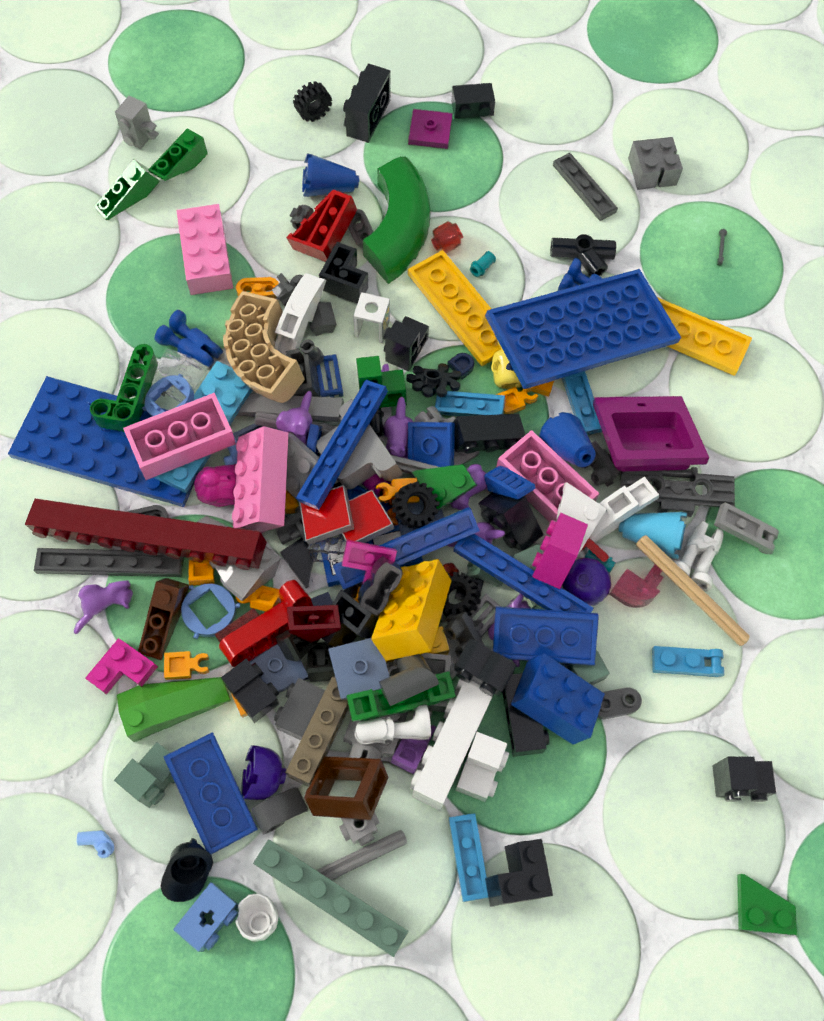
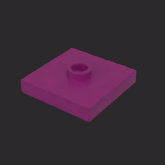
M413 109L408 145L448 149L453 113Z

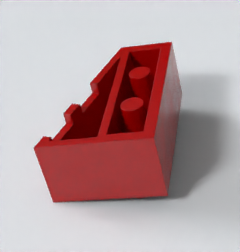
M332 190L314 208L315 212L307 220L304 218L300 223L301 226L293 234L290 233L286 237L293 250L326 262L336 242H341L357 211V207L352 196L336 190Z

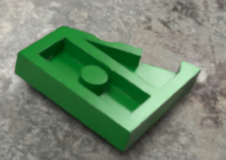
M464 464L415 470L412 472L419 484L425 483L427 488L432 487L434 489L432 491L433 495L437 493L438 497L435 500L436 502L439 501L440 506L436 507L439 511L477 486V483Z
M738 874V930L797 935L796 906L747 875Z

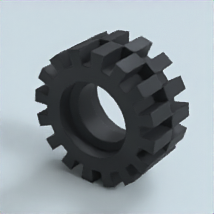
M314 81L313 84L308 82L307 87L304 84L302 90H297L298 95H294L295 100H293V104L303 120L314 122L315 118L319 120L321 115L324 117L326 115L325 111L329 112L330 108L328 106H332V97L320 82Z
M414 482L400 488L395 493L394 497L396 498L392 500V505H395V508L392 511L397 513L395 518L402 521L400 524L408 525L409 528H418L436 518L434 515L438 514L439 511L436 507L440 506L439 501L436 502L435 500L438 495L437 493L433 495L432 491L434 489L432 487L427 488L425 483L419 484V482ZM411 496H417L423 501L424 508L420 514H413L409 511L407 502Z
M453 572V577L448 573L452 581L442 613L446 617L449 614L457 615L462 612L472 616L473 614L470 611L472 609L477 611L476 603L480 604L481 602L478 597L481 596L479 588L470 576L467 577L465 573L461 572V575H459L458 572ZM457 588L464 589L466 596L463 601L458 604L449 602V595L453 590Z

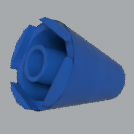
M306 154L304 163H308V165L303 169V197L328 195L332 190L349 193L354 192V189L358 188L359 175H356L355 170L313 154Z
M566 412L558 413L559 415L554 418L550 417L542 426L539 437L564 461L578 467L590 465L595 459L596 452L581 420L572 413Z

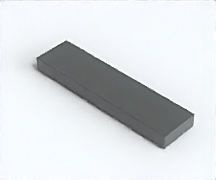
M571 153L553 161V167L599 221L617 213L618 207Z

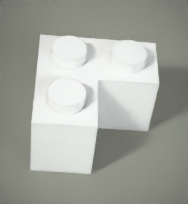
M477 732L455 791L483 802L487 800L488 796L493 797L498 782L494 781V777L497 771L502 772L509 756V752L505 751L507 743Z

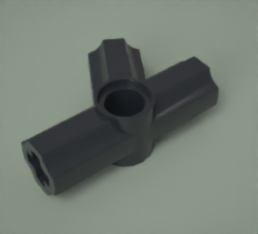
M586 234L579 235L576 239L551 238L550 256L579 259L590 277L592 274L601 276L607 271L608 266L603 259H615V240H595Z

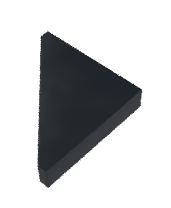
M300 538L282 550L280 554L303 586L308 588L317 542L309 545Z

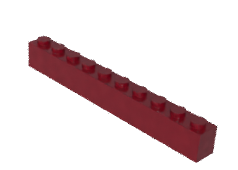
M36 498L25 522V525L33 531L32 534L40 538L51 536L64 542H68L71 539L84 545L96 543L109 549L116 546L128 552L141 550L149 555L156 556L160 553L173 559L186 557L198 563H202L203 560L212 561L213 564L218 566L231 564L243 570H249L250 568L259 569L267 543L259 531Z

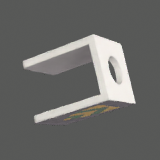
M361 292L353 315L355 337L359 336L363 321L365 320L379 324V342L383 343L384 333L390 321V299ZM368 304H375L378 306V310L375 313H369L365 310V307Z

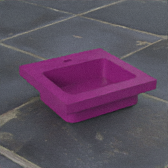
M682 396L594 397L593 407L616 469L620 471L686 470L690 465H706L708 463L709 455Z

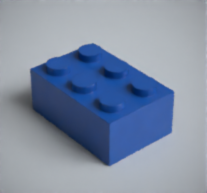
M543 653L526 663L511 705L574 745L591 738L605 693Z

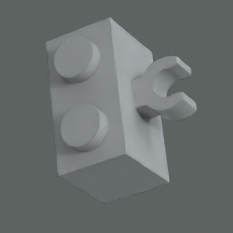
M128 96L115 111L123 140L129 146L142 149L149 139L155 140L159 135V132L154 131L157 125L151 122L146 103Z

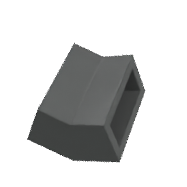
M319 302L312 323L309 322L310 328L316 336L334 332L337 324L331 302Z

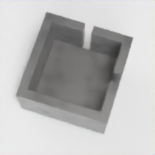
M673 137L633 141L628 159L637 190L655 188L661 170L663 172L658 183L659 187L677 185L683 167L679 155L676 154L677 148Z

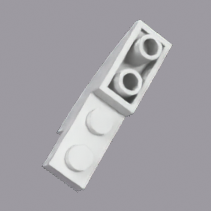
M307 273L303 275L291 294L275 331L278 334L275 350L277 349L286 356V351L300 347L308 321L312 323L326 283L325 279Z
M645 477L627 488L623 486L599 503L607 510L589 538L597 542L617 529L619 523L659 498V494Z

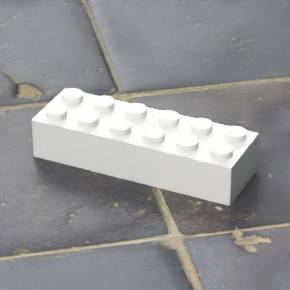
M459 679L455 691L457 698L450 699L444 714L446 721L445 723L440 721L433 737V741H435L434 747L428 745L421 763L424 765L422 771L417 769L411 781L412 797L439 811L443 807L493 697L483 693L479 689L480 685L473 681L467 683Z

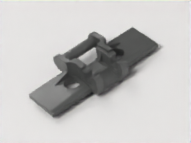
M691 467V469L621 471V488L623 486L627 488L643 477L648 481H652V486L657 489L659 498L654 501L660 503L657 513L667 512L668 509L683 510V512L687 513V517H692L695 506L720 507L721 504L726 502L735 507L734 476L699 474L697 467ZM663 476L690 478V482L665 480ZM697 485H704L707 488V494H698L695 487Z

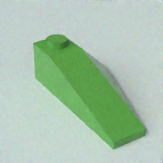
M221 677L144 684L142 687L136 686L117 694L119 715L127 737L133 742L231 701Z

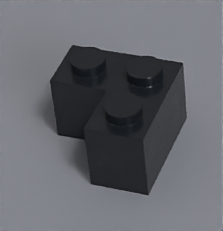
M336 242L319 273V278L326 280L324 292L358 304L361 292L366 293L368 290V272L356 268V248Z
M407 316L404 317L402 322L395 320L392 327L386 329L383 337L385 340L383 349L385 361L409 372L428 340L429 326Z
M492 492L478 503L482 510V518L487 523H492L505 532L503 540L510 548H515L519 551L526 550L544 535L524 496L520 499H514Z
M340 590L331 605H338L341 629L322 639L327 644L337 647L352 643L357 635L365 639L372 638L379 614L374 615L361 608L357 597Z
M726 757L712 765L716 797H725L727 802L741 801V798L751 797L753 802L768 801L767 797L776 794L772 761H755L754 757Z
M542 839L521 841L505 846L509 873L485 878L490 907L553 896Z

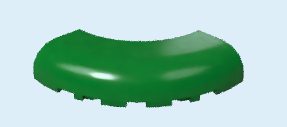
M402 156L377 168V184L389 206L379 227L363 239V256L387 284L403 274L409 264L414 259L416 260L420 249L425 244L430 226V202L426 186L417 168L407 157Z

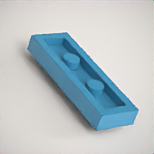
M585 371L562 378L573 415L581 420L587 435L601 433L602 429L593 407L594 397Z
M447 391L446 397H436L435 407L441 415L504 414L506 399L504 395Z
M473 813L449 817L462 902L488 898L485 881L487 876L476 815Z

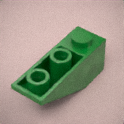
M187 128L148 169L149 172L167 181L195 168L208 154L204 138Z
M133 159L94 207L106 220H109L146 198L160 181L154 174L149 172L146 166Z

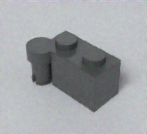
M304 340L300 345L301 351L299 348L286 351L287 357L297 360L305 378L294 396H304L308 391H311L312 397H320L316 366L322 363L324 355L314 345L312 340Z

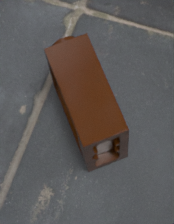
M324 756L309 788L306 790L304 799L313 816L371 820L389 777L381 759ZM336 780L361 781L355 797L329 796V793Z

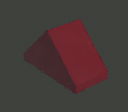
M338 605L287 607L289 633L309 642H314L341 629Z

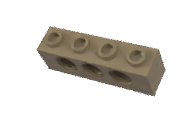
M334 677L331 678L285 772L289 778L308 787L324 756H327L349 710L347 699L342 701L340 699Z

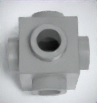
M374 812L371 820L341 818L343 824L339 828L346 841L351 839L354 845L359 842L360 846H363L375 839L373 834L378 832L376 825L380 822ZM361 821L364 823V826L356 828L355 824Z

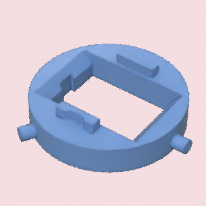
M182 374L164 377L149 389L145 397V407L142 409L144 412L147 411L152 417L165 412L155 401L172 385L186 397L177 407L194 400L193 388L183 378Z
M203 584L195 588L193 585L189 586L190 592L182 603L181 614L188 629L194 633L193 638L198 639L199 636L215 637L228 630L234 622L236 608H241L240 603H235L230 592L220 585ZM211 591L228 614L220 619L219 623L212 625L206 630L189 608V605Z

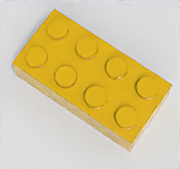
M439 559L423 561L420 564L408 567H400L402 570L401 581L389 593L388 603L379 615L371 638L386 661L432 651L452 581Z

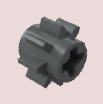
M299 205L298 208L293 207L289 215L292 217L290 220L292 226L297 230L301 226L300 223L303 219L307 220L314 213V210L308 205Z

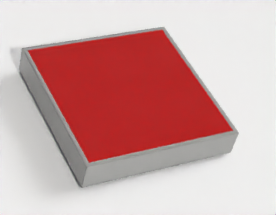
M344 485L331 489L319 510L300 503L305 541L309 545L354 529L348 493Z
M373 490L349 500L354 529L341 534L345 542L352 540L366 543L394 529L392 521Z

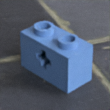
M210 882L173 930L198 952H203L205 949L209 951L220 938L217 933L224 924L228 927L238 915L236 911L238 903L216 884ZM214 912L212 916L214 923L204 925L206 922L205 913L212 914Z

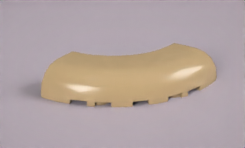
M242 291L230 310L232 313L230 319L226 320L225 323L226 333L223 335V344L228 362L237 376L254 392L265 398L284 403L295 394L305 378L297 360L283 355L277 349L275 350L277 336L275 331L283 311L278 300L275 298Z

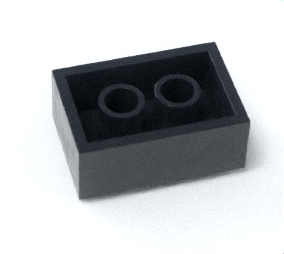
M368 63L365 70L361 71L357 85L352 87L349 100H345L343 106L346 136L369 143L391 101V70Z

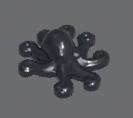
M443 363L438 365L437 370L414 366V374H407L406 380L412 384L414 391H421L422 395L427 398L435 394L443 398L447 395V385L450 386L452 391L460 389V383L456 380L461 378V372L453 370L452 373H447L449 366Z

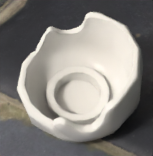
M260 893L250 894L238 904V917L236 919V925L238 930H240V934L252 942L266 940L276 930L278 924V911L269 897Z

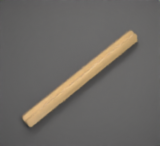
M644 535L637 541L636 546L739 646L748 642L750 636L648 536Z

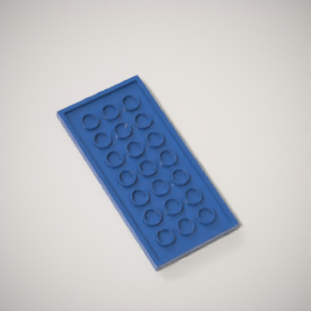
M640 269L490 309L485 314L523 389L673 345L681 339L680 334Z
M46 376L8 452L11 458L185 507L194 483L186 494L155 478L145 480L125 432L101 428L96 424L90 412L91 403L97 399L116 401V395ZM143 411L140 421L152 416L147 411Z

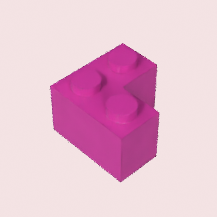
M561 512L556 521L551 520L546 534L550 536L546 535L540 547L543 552L542 554L537 552L533 560L532 566L536 568L532 577L560 589L578 556L588 524Z

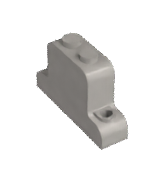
M352 399L340 407L339 413L341 417L339 419L341 421L352 404ZM370 425L366 428L335 484L340 482L346 489L355 488L376 473L379 478H383L386 481H392L403 475L397 463ZM337 427L317 441L316 447L320 452L319 458Z

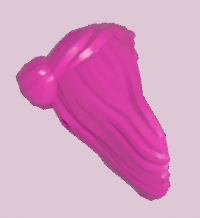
M236 464L216 467L207 466L198 472L194 481L197 498L202 503L216 507L234 505L235 497L233 491L236 486Z

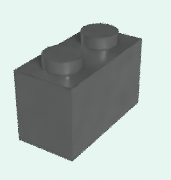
M300 678L297 679L295 684L291 683L286 693V698L288 699L284 707L280 706L274 717L277 730L301 740L325 690Z

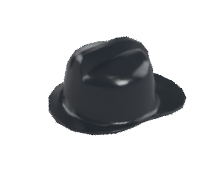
M191 838L190 842L178 845L171 853L160 885L162 894L168 900L185 902L194 898L204 887L212 869V855L198 844L195 838Z

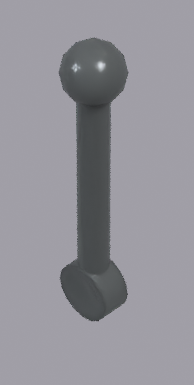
M726 229L719 231L721 237L717 265L723 264L724 240L727 235Z

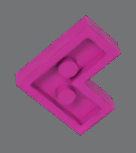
M347 540L342 566L366 570L364 583L370 578L375 562L382 556L395 562L397 550Z
M118 638L85 679L107 695L123 674L142 687L158 666Z

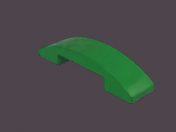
M450 672L435 674L439 682L438 685L392 706L387 702L381 689L375 691L371 689L346 695L352 722L396 715L416 710L418 706H431L456 698Z

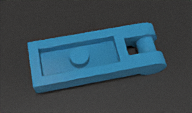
M654 646L652 648L653 673L722 677L725 675L724 667L721 666V659L724 658L723 650ZM704 659L711 660V667L705 666Z

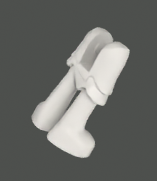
M702 521L695 528L691 537L687 540V544L684 546L686 551L682 559L674 561V563L689 576L696 555L702 554L690 578L703 591H709L713 585V578L708 574V570L714 556L718 554L721 548L724 534L723 530L717 528L712 537L705 535L709 525L705 521Z
M427 705L418 706L413 714V719L407 722L396 723L391 720V717L361 721L356 725L355 739L364 745L372 743L385 744L386 740L394 741L393 738L427 740L431 737Z

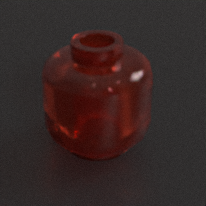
M447 221L432 231L434 238L431 239V242L436 251L440 249L448 253L461 245L463 235L456 223L452 224L450 221Z

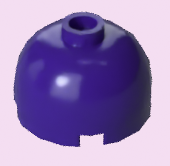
M580 558L575 560L562 587L588 605L595 606L609 595L612 585L611 576L606 567L598 560Z
M251 745L245 759L249 763L247 769H243L242 796H245L244 799L265 800L276 793L280 784L285 783L286 768H282L281 758L272 749Z

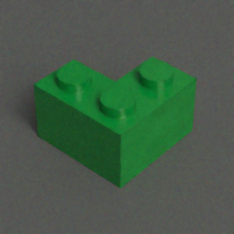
M379 356L356 358L359 390L365 380L386 386L388 392L379 408L397 406L400 397L405 399V404L407 405L403 369L381 372Z

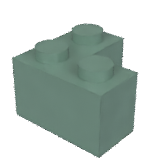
M156 742L139 763L132 758L114 781L145 806L150 808L152 804L157 805L164 797V790L170 783H175L163 757L170 752Z

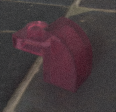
M654 565L643 580L629 569H626L609 595L626 606L633 608L644 607L650 604L660 592L656 588L664 578L660 575L662 570Z

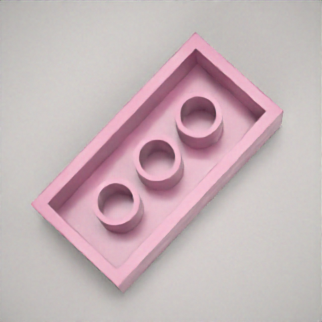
M219 204L176 210L185 275L190 294L196 295L234 289Z
M215 393L123 428L145 480L236 444L232 429Z
M263 426L238 437L236 444L237 463L235 466L236 486L233 491L235 504L232 513L233 528L259 531L261 533L284 526L288 432Z
M532 430L498 458L496 467H506L535 484L536 489L524 497L549 522L551 520L556 521L557 511L561 503L564 483L566 482L594 501L598 498L599 492Z

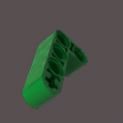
M140 344L134 348L116 401L97 399L91 403L90 412L99 427L125 432L123 428L140 421L143 412L142 408L145 406V397L151 388L158 367L157 359L150 345Z

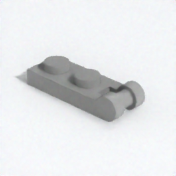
M726 502L720 505L714 526L759 548V551L764 554H772L775 545L773 542L777 539L779 531Z

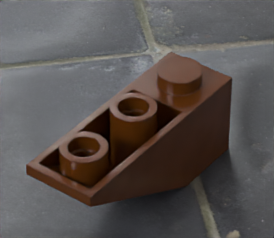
M169 578L156 581L138 649L139 653L155 659H163L181 615L182 603L187 595L189 584Z

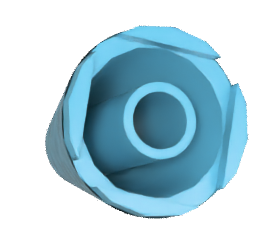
M687 513L633 514L619 524V532H623V538L635 543L646 535L668 557L678 560L679 555L675 554L676 550H681L686 527L682 518H687Z

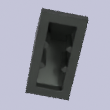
M289 629L275 637L284 657L295 662L301 660L320 640L309 642L289 633Z
M318 642L308 651L307 673L310 682L329 681L332 677L335 678L328 651L333 646L326 642Z

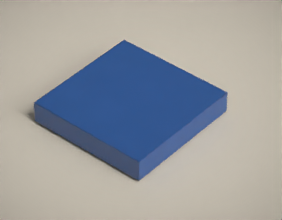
M408 422V459L438 467L453 466L455 422Z

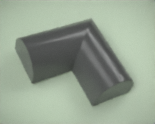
M421 654L397 658L396 663L400 672L379 681L382 693L390 706L439 684L437 677Z

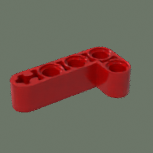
M289 580L281 586L279 590L281 603L221 640L219 649L233 667L245 659L251 661L278 644L275 637L289 629L287 607L313 606L310 596L296 580Z

